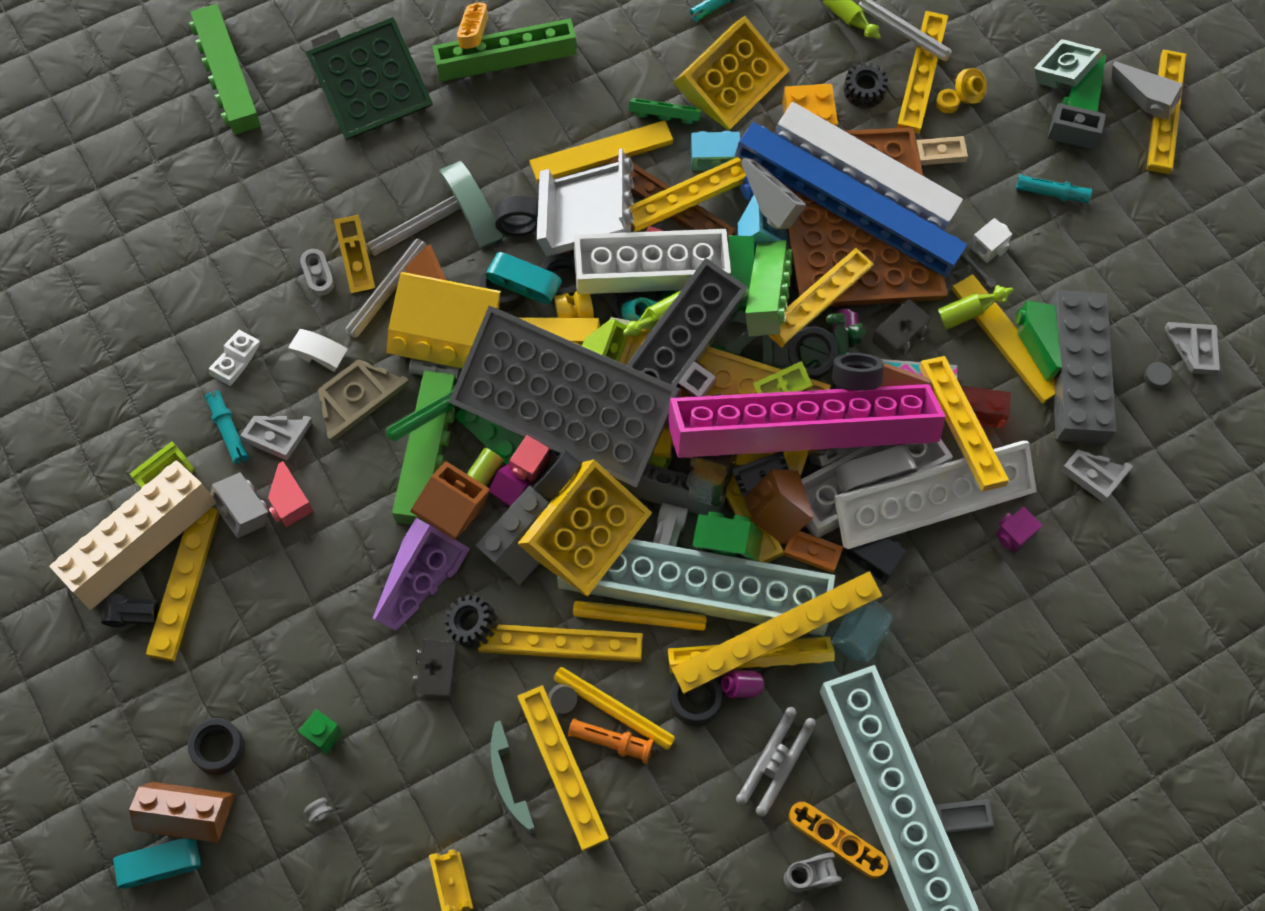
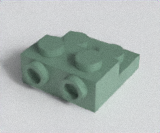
M1061 39L1034 68L1037 83L1053 88H1058L1061 83L1076 87L1103 57L1102 49Z

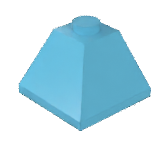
M753 195L738 222V236H754V252H756L757 243L787 240V247L789 249L786 229H775L767 223L768 218L761 213L756 198Z

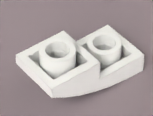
M299 329L287 350L309 363L313 359L334 372L348 348L319 334Z
M238 330L223 346L224 353L210 366L209 375L231 386L252 359L260 345V341Z

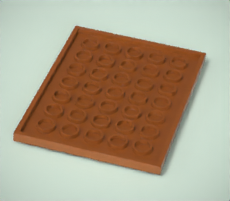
M913 127L845 130L848 134L923 176ZM786 186L807 205L791 228L786 229L789 249H792V268L797 298L855 248L863 253L874 265L829 307L937 301L947 298L948 294L944 276Z

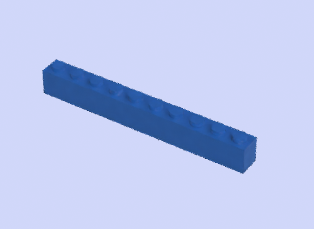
M755 122L751 124L738 142L735 156L739 159H755L784 185L948 278L967 246L958 237L950 235L937 225L929 223L914 212L908 211L893 200L887 199L872 188L866 187L851 176L838 171L830 164L819 160L809 152L798 148L788 140L777 136Z

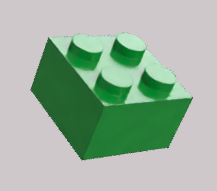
M708 512V515H698L692 546L702 552L758 561L764 533L756 527L757 524L749 522L750 518L734 515L733 519L724 518V514Z

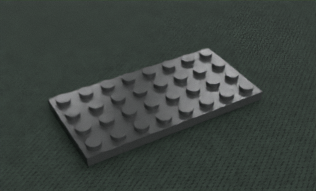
M488 306L449 403L524 437L528 435L559 453L566 450L581 463L595 460L614 478L637 488L642 481L667 423L670 398H677L681 389L502 310Z

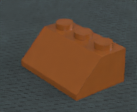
M158 782L147 783L139 786L129 809L133 830L218 843L235 799V793Z

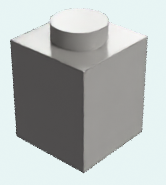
M693 362L678 383L680 388L692 397L707 396L717 381L713 374L696 362Z

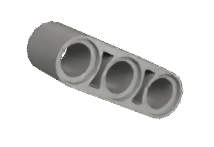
M907 445L896 446L861 457L836 468V473L845 493L917 472V467Z

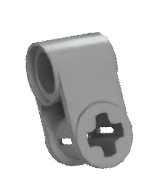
M825 853L793 863L784 874L786 888L794 893H800L841 883L842 879L840 876H837L833 862L835 858L834 853ZM793 871L803 873L805 883H795L791 873Z

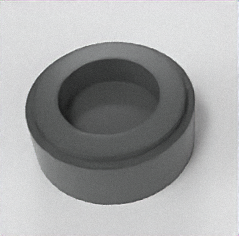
M1161 362L1150 364L1144 373L1145 382L1150 387L1156 389L1167 386L1172 378L1171 369Z
M556 685L549 692L550 704L556 712L568 713L576 706V692L568 685Z

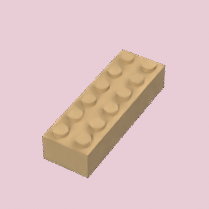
M176 460L151 482L144 485L133 497L125 501L109 517L102 520L97 527L82 537L67 552L59 556L50 567L85 606L92 610L217 502L204 485Z

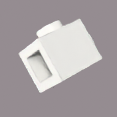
M994 218L974 234L970 248L988 263L996 255L1002 256L1009 249L1012 233L1005 224L1000 223Z

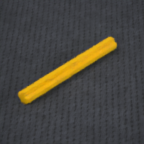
M575 601L573 605V615L576 617L702 631L706 628L707 618L703 614Z
M560 667L555 673V682L568 685L576 692V695L644 737L653 739L654 743L665 750H668L674 743V735L567 669Z

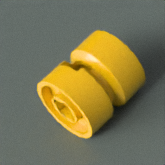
M575 292L573 296H570L568 293L554 296L557 318H594L590 294H577Z

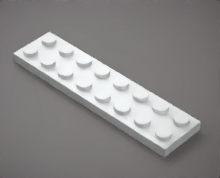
M1023 440L993 449L1009 479L1005 487L982 492L966 459L962 458L835 495L834 499L843 547L850 549L1037 492L1029 442Z

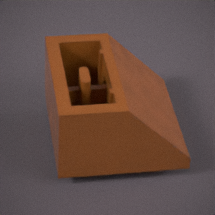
M445 461L430 477L410 512L453 540H456L483 510L490 489Z

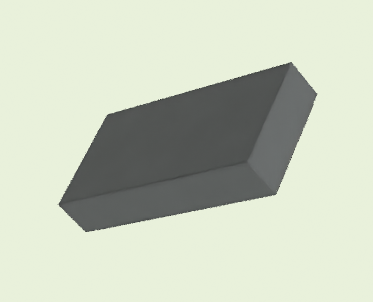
M990 799L934 805L946 834L986 830L995 827Z

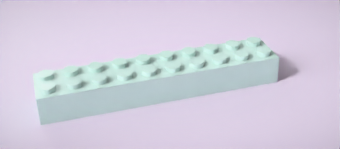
M632 539L590 594L760 625L832 590L835 575ZM559 576L557 577L558 588L580 592ZM828 624L808 634L824 636Z
M873 665L823 683L820 694L909 911H979L876 666Z

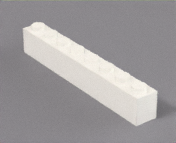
M794 102L790 104L777 124L775 131L777 136L788 140L791 144L830 164L838 171L851 176L866 187L872 188L887 199L893 200L908 211L914 212L929 223L937 225L943 231L963 200L961 197Z

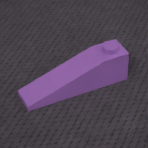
M416 518L401 543L373 619L396 631L419 609V604L428 595H433L438 590L437 587L447 577L451 578L457 572L470 548Z

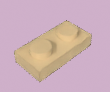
M964 136L916 140L921 165L967 161L968 154Z

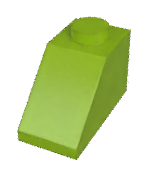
M610 319L586 337L582 346L619 362L628 336H623L622 334L627 325L615 319Z

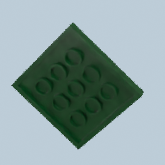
M394 17L305 51L345 141L433 106L431 97Z

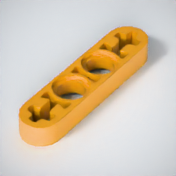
M474 3L466 7L457 33L460 48L468 49L480 44L489 17L485 3Z
M798 802L791 807L789 812L790 824L828 851L833 852L841 860L871 879H877L887 871L888 860L886 856L857 835L806 802ZM804 809L807 811L806 817L812 822L815 816L820 820L816 822L813 830L810 831L808 828L811 823L804 819L801 823L798 822L795 811L801 812ZM827 824L832 827L834 835L831 839L825 840L819 836L818 828L820 825ZM850 840L857 844L858 852L856 855L848 856L843 852L842 845L845 841ZM864 849L868 851L865 855L866 858L871 861L875 858L880 860L878 865L882 868L881 870L875 869L874 872L869 869L870 863L865 859L861 861V864L856 862Z

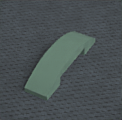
M458 161L440 169L439 173L463 211L479 247L483 249L503 240L501 232L496 229L495 218L466 166L461 161Z
M498 721L494 724L491 738V763L494 778L509 813L531 835L535 833L526 800L514 804L500 756L510 754L501 721Z

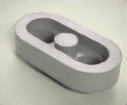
M318 249L305 251L301 256L300 262L310 291L318 296L327 295L332 291L334 281L325 255ZM320 283H325L323 286H318Z

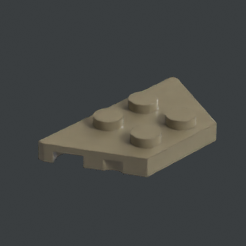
M358 359L320 387L318 393L329 441L333 443L410 384L409 380L404 376H395L388 373L386 369L373 367L370 363Z

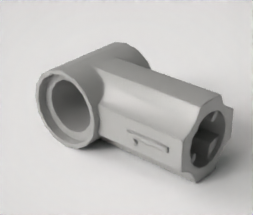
M663 502L657 520L658 528L653 543L676 547L680 531L683 532L686 523L688 508Z

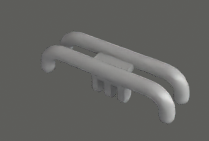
M793 707L786 709L763 753L736 797L739 805H745L762 775L765 774L772 778V783L756 808V813L760 817H764L768 813L816 726L815 720L808 718L789 751L781 742L796 716V710Z

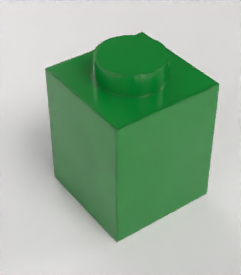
M315 709L298 731L304 740L325 755L343 733L338 724L317 709Z

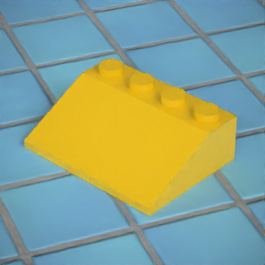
M744 16L725 31L673 83L688 101L696 107L702 108L704 113L727 130H730L790 69L746 16Z
M401 272L388 328L386 353L463 368L488 306L499 309L501 291Z
M589 460L581 463L573 477L549 503L518 542V545L540 564L588 596L652 512L597 461Z

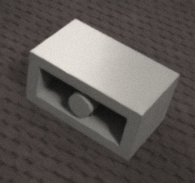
M241 472L212 484L211 496L217 502L214 506L236 538L265 526L268 515L267 505L263 500H259L252 483L249 480H245Z

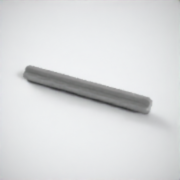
M861 0L858 6L866 13L941 60L947 61L952 54L951 49L874 1Z
M452 196L370 241L367 244L369 251L373 256H376L459 210L460 206L457 200Z
M416 239L347 325L346 331L350 336L356 338L364 330L397 288L400 273H406L405 267L426 246L425 242Z

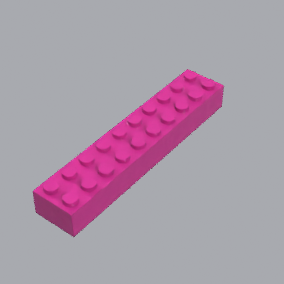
M923 384L886 386L867 391L831 389L670 398L668 426L678 458L940 442L946 416L930 385Z

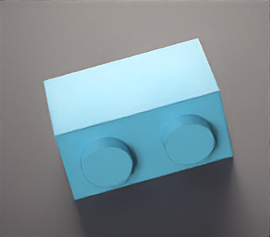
M701 131L691 133L692 171L710 170L737 158L735 153L740 140V132L723 131L708 133Z

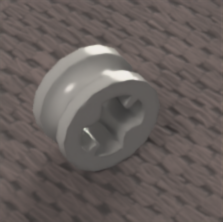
M320 798L304 809L305 815H310V824L322 821L333 812L331 807H327L328 801L326 798Z

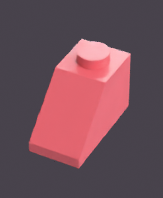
M526 435L510 459L512 474L521 480L528 479L533 482L549 466V448Z
M279 463L268 496L272 504L269 511L276 522L281 520L287 528L314 511L285 463Z

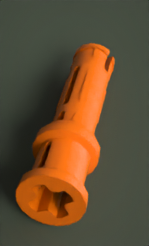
M576 719L572 720L568 731V736L576 737L617 750L620 756L625 757V755L635 757L641 759L644 764L648 763L654 744L653 739L643 740L632 736L630 732L619 734Z

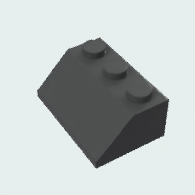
M531 486L521 494L475 545L520 586L536 570L540 563L518 545V542L549 505V502Z

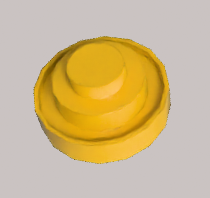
M965 69L958 74L955 84L958 98L966 104L978 103L984 98L987 83L984 74L979 69Z

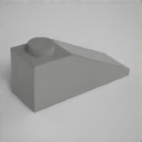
M1116 61L1113 63L1111 80L1145 112L1155 117L1169 120L1181 98L1183 84Z
M743 158L741 161L760 211L768 218L767 223L775 229H790L807 205L755 159Z

